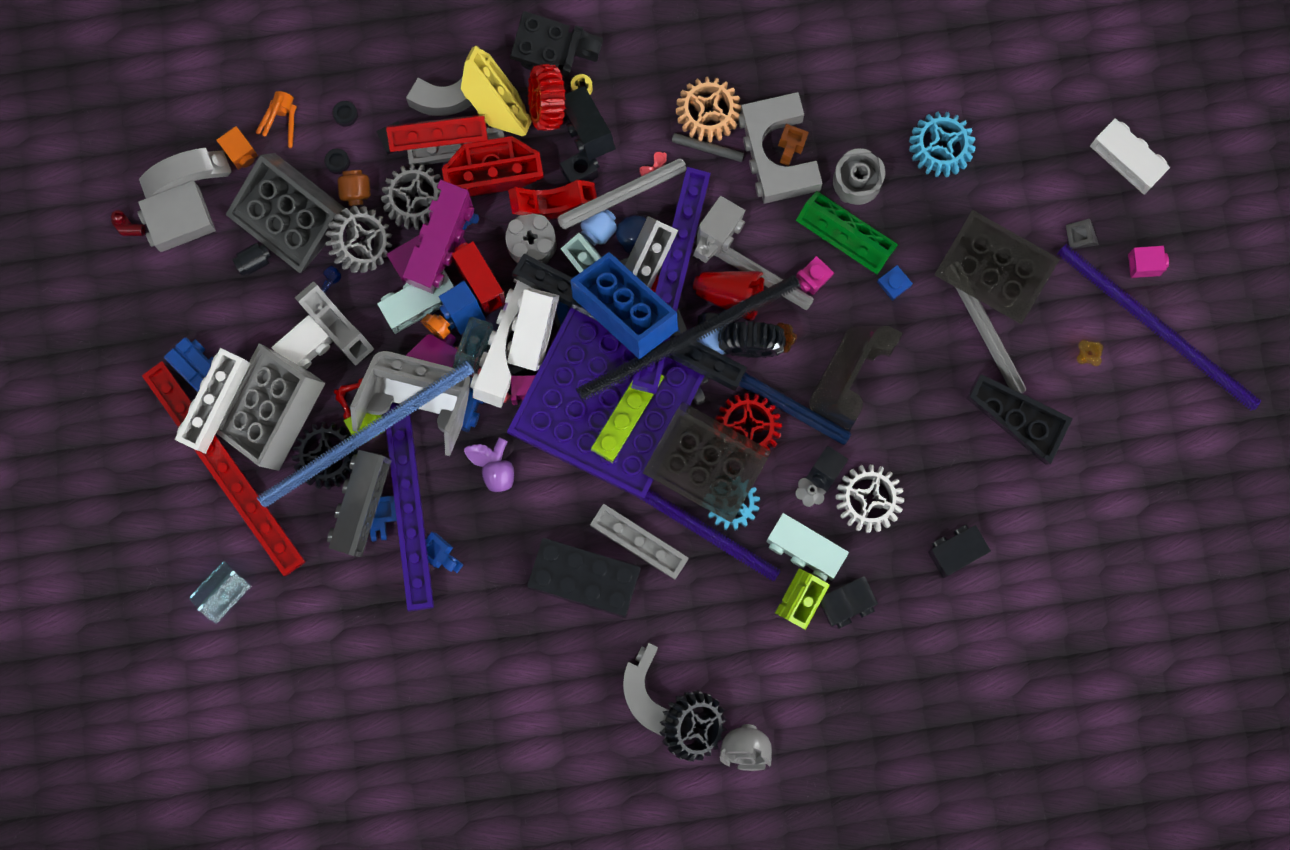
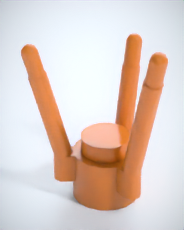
M282 91L275 92L273 100L270 101L269 108L256 130V134L259 135L263 130L262 135L267 136L275 116H286V113H289L288 148H292L294 114L297 106L292 104L293 96Z

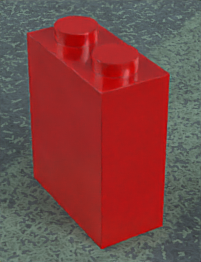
M466 242L456 247L455 252L452 253L456 267L484 314L487 316L504 306L506 300L504 292L475 243L471 242L468 244Z

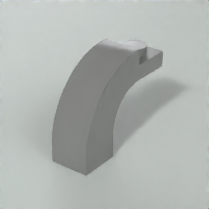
M417 78L406 97L409 107L432 116L453 115L467 109L472 103L466 99L461 90L462 78L455 84L446 87L434 86Z
M199 148L173 155L150 167L139 178L145 198H149L193 180L228 177L231 169L224 150L207 152L206 148Z
M314 281L295 297L305 311L355 366L374 350L365 337L347 320Z
M648 643L647 648L641 647L635 659L639 662L638 666L630 662L626 666L623 680L624 696L636 720L648 730L662 736L659 732L665 726H662L660 721L666 719L662 711L669 710L654 703L645 689V676L658 650V647Z

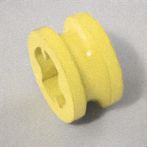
M584 74L576 75L571 81V91L578 89L576 84L580 85V82H585V86L588 87L587 91L591 95L593 91L591 78Z

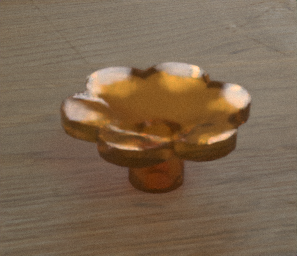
M779 322L777 325L784 329V336L786 338L783 353H788L797 336L793 333V328L790 324Z

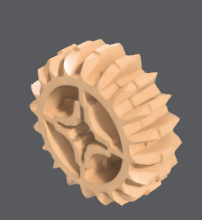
M709 77L705 78V83H701L697 78L695 86L689 83L687 85L688 91L682 90L680 92L682 98L677 99V105L679 106L676 108V114L679 115L677 121L679 124H684L682 126L684 132L690 130L689 136L691 138L698 134V141H702L703 137H708V142L711 143L713 136H716L717 140L720 141L722 140V133L729 136L730 129L735 130L737 127L735 121L739 120L740 114L738 112L741 111V105L737 104L740 98L739 96H733L735 93L734 88L726 90L728 86L726 81L719 85L718 78L714 79V83L709 82ZM706 94H710V95H711V96L708 97V98L701 97V95H706ZM720 99L727 105L728 115H725L723 110L718 107ZM690 104L699 113L697 121L689 113L688 108ZM713 105V112L710 111L704 114V109L711 108ZM708 122L717 123L715 125H706Z

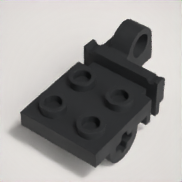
M523 11L510 59L521 62V65L528 70H532L534 66L542 64L556 65L561 71L562 78L564 76L568 77L574 56L597 62L603 38L589 34L584 31L583 27L575 25L572 33L568 32L569 25Z

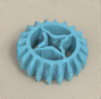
M938 111L935 113L934 118L928 114L925 117V121L919 120L918 127H914L912 130L914 136H910L909 142L913 144L910 146L909 151L915 153L912 160H920L918 169L926 166L925 173L929 174L933 170L935 171V177H939L941 172H943L945 177H949L950 170L953 174H958L959 168L965 169L967 167L966 162H971L973 158L971 153L975 151V146L971 145L975 142V137L969 136L972 133V128L965 129L964 127L967 122L965 120L959 123L958 115H955L953 119L949 118V112H946L944 117H941ZM942 129L948 130L952 133H946ZM930 131L932 143L925 148L923 137ZM959 141L961 153L955 158L952 147ZM938 142H944L947 145L944 148L943 145L940 147L937 144ZM932 156H938L942 160L935 159Z

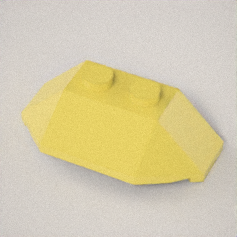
M477 46L472 47L465 61L461 90L464 96L476 108L479 115L485 114V121L490 127L519 136L526 135L532 121L530 115L526 113L525 105L518 91L489 53L479 49Z

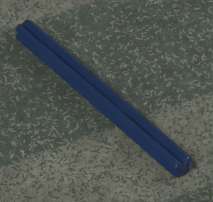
M744 373L739 383L740 387L754 395L758 394L761 399L767 398L770 404L842 445L848 442L851 436L849 431Z

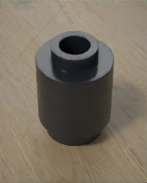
M256 242L236 253L237 256L232 259L243 276L247 273L250 275L270 264L268 259L271 255L264 244L259 246Z

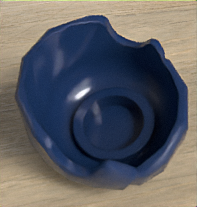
M633 214L625 217L617 225L616 237L625 252L631 253L646 221L645 217Z

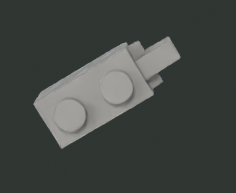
M720 196L698 227L699 230L694 239L697 247L693 256L706 263L713 255L718 257L723 249L727 251L734 239L732 235L734 233L739 234L745 224L742 218L746 210Z

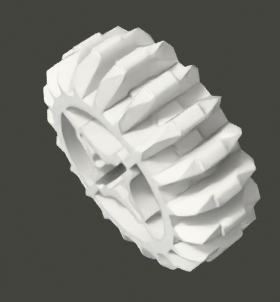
M861 465L858 468L859 475L852 469L849 472L851 478L848 476L842 478L846 485L839 484L837 487L844 494H836L835 499L843 501L836 508L839 510L845 508L846 510L840 517L843 519L849 515L851 519L847 525L851 526L856 521L858 523L856 526L857 531H860L862 526L866 525L865 531L870 533L872 525H874L875 531L880 532V523L885 528H889L890 522L888 519L893 522L898 519L893 512L901 513L903 510L900 506L896 505L904 502V498L896 496L903 492V488L895 489L894 486L899 483V480L895 479L891 482L889 478L892 476V472L889 471L885 476L882 475L884 468L881 466L876 473L874 472V465H869L868 472ZM861 480H872L868 489L858 488L857 490L852 488L855 483ZM880 483L886 488L890 502L886 501V498L879 494ZM873 490L872 495L874 497L872 499L875 498L876 501H873L866 509L867 503L865 501L867 499H864V496H867ZM850 496H853V499L861 504L860 515L853 509L850 503ZM872 508L887 509V512L881 517L867 518Z

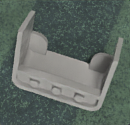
M389 351L378 352L373 356L350 406L353 431L357 432L366 413L382 415L390 409L392 402L403 405L401 402L405 404L404 401L408 402L407 399L411 400L409 397H412V395L416 397L415 393L419 395L417 392H420V390L424 391L423 388L427 390L425 387H428V385L432 386L431 383L434 385L433 382L437 383L436 380L440 381L438 378L442 380L441 377L445 378L444 375L448 376L446 373L450 375V372L453 373L452 369L456 370L452 367ZM470 376L464 377V380L459 381L453 387L451 386L445 392L443 391V394L441 393L438 397L435 396V399H432V401H427V404L424 406H419L421 410L439 414L437 425L444 432L445 455L447 456L451 455L463 426L470 392Z

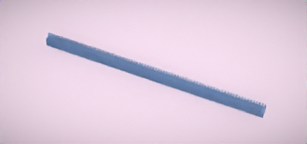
M468 362L466 364L463 363L464 366L460 364L461 367L457 366L458 369L454 368L456 371L452 369L453 373L450 372V375L446 373L448 376L444 375L445 378L441 377L442 380L438 378L440 381L436 380L437 383L433 382L434 385L431 383L432 386L428 385V387H425L427 390L423 388L424 391L420 390V392H417L419 395L415 393L416 397L412 395V397H409L411 400L407 399L408 402L404 401L405 404L401 402L403 405L399 404L400 407H394L395 410L391 409L392 412H386V414H383L384 417H378V419H375L376 422L370 423L371 426L368 424V427L365 426V428H362L363 430L360 429V431L354 433L355 435L349 436L350 439H344V441H341L342 444L339 443V445H336L337 447L334 446V448L328 450L329 452L326 451L321 457L315 458L316 460L310 462L311 464L308 463V465H305L306 467L297 470L298 472L295 471L289 477L287 476V478H284L285 480L274 485L275 487L261 493L257 500L264 507L269 506V504L271 505L274 501L276 502L284 494L286 495L292 489L294 490L297 486L302 485V482H307L315 474L317 475L323 469L325 470L331 464L333 465V462L336 463V461L341 460L346 454L348 455L354 449L356 450L362 444L364 445V442L367 443L372 437L375 438L380 432L382 433L388 427L390 428L396 422L398 423V420L401 421L406 415L409 416L411 411H416L419 409V406H424L427 404V401H432V399H435V396L438 397L441 393L443 394V391L445 392L451 386L453 387L459 381L464 380V377L467 378L470 374L472 375V372L475 373Z

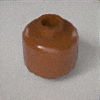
M362 170L343 171V175L337 179L340 200L348 201L349 206L363 205V200L371 196L368 175L362 174Z

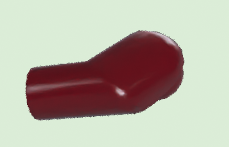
M116 210L111 214V222L120 235H145V225L132 224L124 212Z

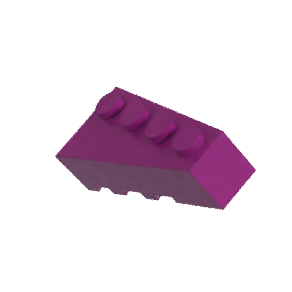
M441 179L437 186L441 190L438 200H432L429 207L430 221L423 224L420 230L419 241L421 244L420 246H414L403 274V279L407 284L431 294L434 293L436 288L439 289L444 280V274L442 273L446 265H451L453 261L452 253H454L452 251L455 244H460L464 236V224L466 221L469 222L474 213L468 190Z

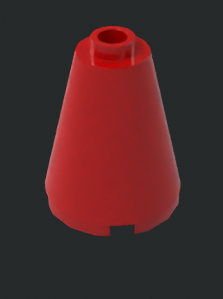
M702 272L700 276L695 277L693 290H696L697 296L727 310L764 290V278L761 277L763 272ZM753 310V313H748V315L745 314V317L742 315V317L746 320L752 321L756 317L758 311Z

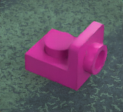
M816 256L803 270L797 272L796 278L799 280L802 291L805 293L809 291L814 295L834 275V272Z

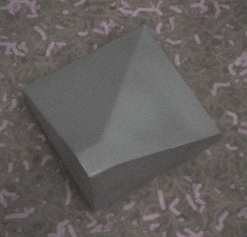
M1090 219L1066 225L1070 248L1077 249L1099 245Z

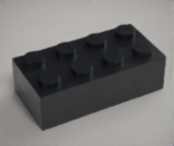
M542 538L527 587L536 592L626 619L641 568Z

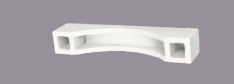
M514 279L516 283L514 290L509 289L505 303H508L506 310L501 309L497 319V324H499L497 332L493 330L490 335L488 345H491L489 352H483L479 366L482 369L479 374H474L470 388H473L474 399L499 408L503 405L511 383V373L507 365L505 350L508 337L512 331L514 318L518 317L519 314L518 298L521 292H524V289L532 288Z

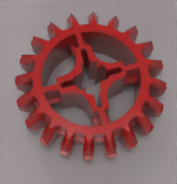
M542 64L534 66L528 79L527 95L531 121L537 130L551 131L559 129L563 123L564 110L566 109L562 74L556 65Z
M745 393L744 401H741L739 395H735L736 404L728 399L726 405L729 409L722 406L719 408L720 413L724 416L716 415L715 421L722 423L714 426L715 431L722 432L716 435V440L725 439L720 447L725 449L730 446L729 456L733 455L734 451H737L738 460H741L743 453L747 454V461H751L752 453H755L757 459H761L762 454L760 450L768 455L770 449L767 445L774 448L777 446V442L772 438L779 439L781 437V433L775 430L781 429L782 423L774 422L780 418V414L771 415L776 407L771 405L766 408L767 398L763 399L762 403H759L758 394H755L753 400H749V393ZM743 409V418L740 421L727 424L733 413ZM751 409L760 412L767 422L764 423L763 421L756 420L752 415ZM747 416L748 422H750L751 425H754L749 434V438L748 432H746L745 429H742L747 420ZM763 430H768L767 437L761 443L753 445V435ZM733 431V433L742 435L745 445L734 441L729 432Z

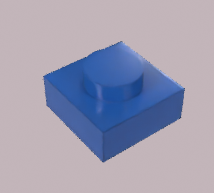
M898 265L877 281L892 301L913 285Z

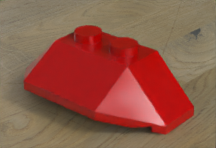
M513 136L463 144L442 168L444 181L468 190L470 196L508 191L514 187L523 188L544 177L540 152Z

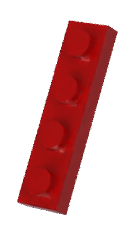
M485 114L386 127L390 152L488 140Z

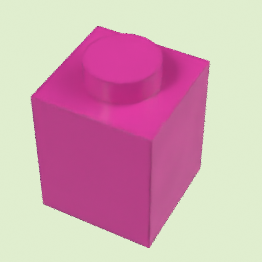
M1164 246L1133 248L1128 254L1131 278L1161 276L1169 266V257L1164 252Z

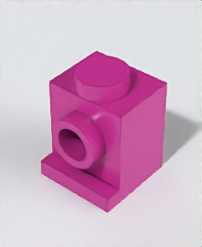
M511 376V401L513 405H518V400L523 401L535 376Z

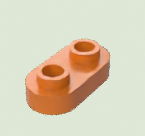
M426 314L420 321L432 334L440 339H445L450 333L448 329L450 324L441 315Z

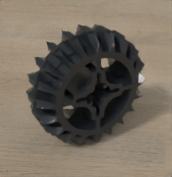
M737 321L736 323H729L727 327H721V330L719 329V348L725 354L747 358H766L778 356L784 352L786 338L784 336V329L778 325L756 321Z
M326 422L321 423V429L316 424H312V433L304 429L303 433L306 435V438L297 437L296 439L301 446H293V450L299 453L292 456L293 461L299 462L294 466V469L297 471L300 468L306 467L305 465H308L307 461L316 460L315 458L324 455L325 451L331 450L332 446L329 437H335L344 441V439H350L351 433L345 434L346 428L344 426L339 427L337 430L335 422L330 424L329 429ZM319 439L318 448L314 451H309L312 444ZM354 449L348 455L346 454L343 457L345 460L342 466L337 471L333 472L335 464L333 462V465L331 464L330 467L328 466L325 470L323 469L324 475L315 474L306 483L311 486L315 482L317 489H321L323 483H325L326 489L330 490L334 481L337 487H341L339 479L343 478L344 481L349 479L346 474L348 472L352 473L350 462L354 454L357 455L358 450Z
M697 690L693 692L684 691L683 696H676V703L668 702L670 710L662 711L666 719L660 721L661 725L665 726V728L659 732L665 737L662 742L665 746H668L667 750L681 760L685 759L694 762L695 759L703 761L704 755L707 757L711 756V749H719L717 742L718 740L723 741L721 733L727 730L725 726H722L727 719L722 715L725 710L719 706L720 702L712 698L710 694ZM702 707L704 711L694 713L692 709ZM693 739L694 743L685 745L683 741Z

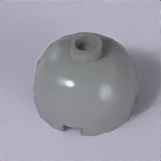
M744 724L740 728L733 729L725 736L722 741L719 758L722 763L729 767L730 762L739 764L737 769L764 770L766 764L769 767L771 766L772 747L769 738L762 731L757 730L756 726Z

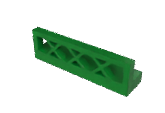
M818 191L805 203L796 219L798 223L877 275L898 246L897 243ZM815 201L819 202L820 204H822V205L825 206V207L820 206V205L817 204ZM879 243L887 247L888 250L879 245Z

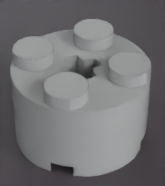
M853 149L844 154L838 161L833 175V186L840 200L845 203L861 205L875 199L885 178L884 164L879 157H876L867 149ZM859 174V177L863 179H858L855 175Z
M538 214L520 215L508 225L506 244L510 257L516 263L520 261L524 253L544 264L549 262L556 252L557 243L554 228L545 216ZM533 238L534 244H529V239Z

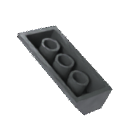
M358 450L357 455L354 454L350 462L352 473L350 479L345 480L342 488V493L345 496L342 504L339 503L335 511L334 517L337 518L335 528L330 529L327 537L330 549L356 557L363 556L392 460L385 456Z

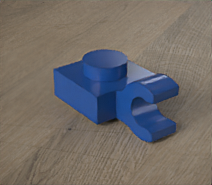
M431 532L426 539L429 563L436 568L443 565L448 571L452 572L454 570L458 573L463 564L449 554L453 547L437 533Z

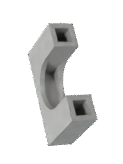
M798 92L741 105L738 123L740 129L744 128L746 137H743L746 152L750 151L752 159L749 160L750 170L752 174L757 176L758 182L755 183L757 196H762L764 204L820 191L823 184L817 161L789 167L779 166L770 161L763 151L762 142L771 131L783 128L786 124L796 125L803 123L804 111Z

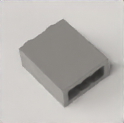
M194 180L138 201L141 209L137 211L143 225H147L149 230L146 233L147 240L151 247L155 246L160 252L216 231L201 190Z

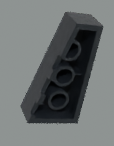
M982 374L977 376L966 398L1045 465L1052 463L1073 418Z

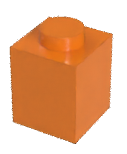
M237 126L216 140L238 170L242 167L250 166L258 156Z

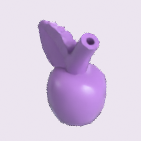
M501 437L498 438L494 450L482 444H472V446L469 445L464 448L467 458L473 464L482 467L484 483L492 492L506 491L512 487L514 481V467L512 463L502 460L508 441Z

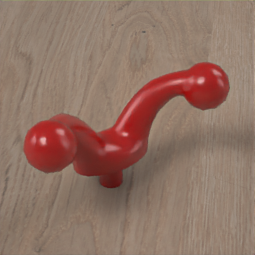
M360 378L358 383L342 385L338 390H334L336 401L341 404L345 411L343 414L344 419L351 417V411L344 397L347 392L359 388L363 378Z

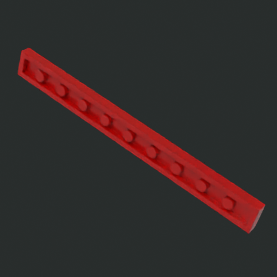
M162 361L144 373L142 377L179 428L188 414L192 401ZM216 434L206 454L195 450L282 575L286 577L304 564L306 561L267 506H262L257 500L259 495Z

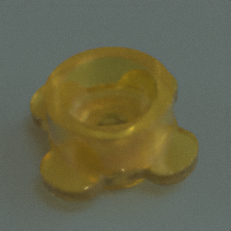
M1082 340L1078 344L1080 348V353L1077 356L1078 363H1090L1095 367L1099 366L1102 362L1100 357L1103 345L1099 342Z

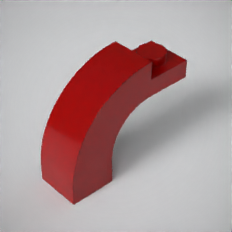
M576 180L565 186L549 190H530L518 187L508 190L512 214H538L545 216L547 220L556 219L558 216L597 198L594 182Z

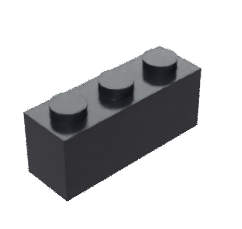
M585 86L565 94L566 109L564 110L563 122H568L566 127L571 138H577L574 141L580 154L584 152L590 161L615 150L616 147L611 131Z

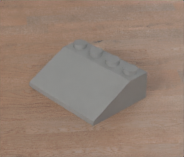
M258 344L249 361L251 364L216 434L256 465L279 471L319 397L325 382L266 346Z

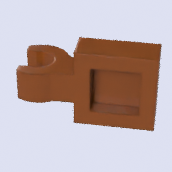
M788 124L785 125L778 146L785 148L780 163L789 166L794 152L802 153L808 131Z

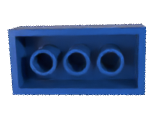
M610 252L571 279L573 299L638 359H641L678 331L677 312Z

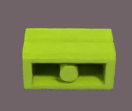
M799 568L775 614L806 630L830 584Z

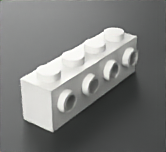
M220 348L212 360L207 376L204 377L200 384V390L196 398L189 406L184 422L180 424L177 430L176 441L206 454L251 363Z

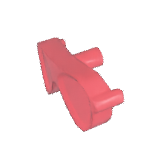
M655 152L653 167L642 166L639 170L640 175L643 176L664 166L667 162V153Z

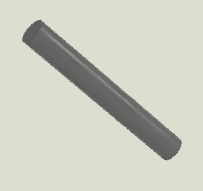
M674 133L672 138L673 143L742 162L744 157L743 152L705 141H698V139Z

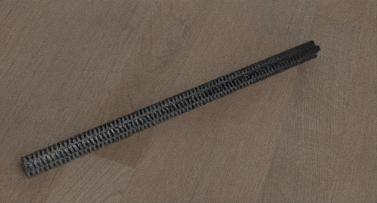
M793 274L753 295V297L751 296L745 301L694 326V328L692 327L686 332L675 336V338L673 337L658 345L641 359L635 357L631 361L629 360L620 365V367L618 366L606 374L595 378V380L593 379L585 383L581 387L576 388L580 399L584 402L583 398L587 400L586 397L590 399L589 395L592 398L591 394L595 396L594 392L598 395L597 391L601 393L600 389L603 392L602 388L606 390L605 387L609 389L608 385L612 387L611 383L615 386L614 382L616 384V381L620 383L619 379L623 381L622 378L626 380L625 376L628 379V375L631 377L630 373L634 376L633 372L637 374L636 370L639 373L638 369L642 371L641 368L645 370L644 366L648 368L647 365L651 367L649 363L653 366L652 362L656 364L655 360L659 362L658 359L662 361L661 358L664 360V357L667 358L666 354L670 357L669 353L671 355L672 352L675 354V351L678 352L677 349L681 351L680 347L683 350L682 346L686 348L685 344L689 347L688 343L692 345L691 342L694 344V341H700L699 338L702 340L701 336L705 338L704 334L708 337L707 333L710 336V332L712 334L713 331L716 332L715 329L719 331L718 328L721 330V327H727L729 322L732 324L731 320L734 323V319L736 321L737 318L740 320V317L743 318L742 315L745 317V314L748 315V313H753V310L761 309V306H766L769 304V301L772 303L771 299L774 302L777 300V297L780 299L779 295L782 298V294L784 296L785 293L786 295L788 294L787 291L791 293L790 290L793 292V289L796 290L795 287L797 289L798 286L801 288L799 280Z

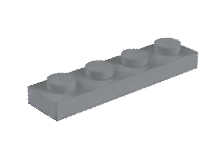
M487 128L488 140L503 138L504 131L497 128ZM466 143L407 150L409 165L411 163L414 166H420L421 164L428 165L448 162L458 149Z
M605 504L602 505L590 524L591 527L676 580L689 560L687 556Z

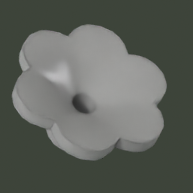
M807 478L800 479L798 482L799 488L795 494L799 500H802L803 505L811 507L813 504L820 505L823 503L826 491L813 485Z

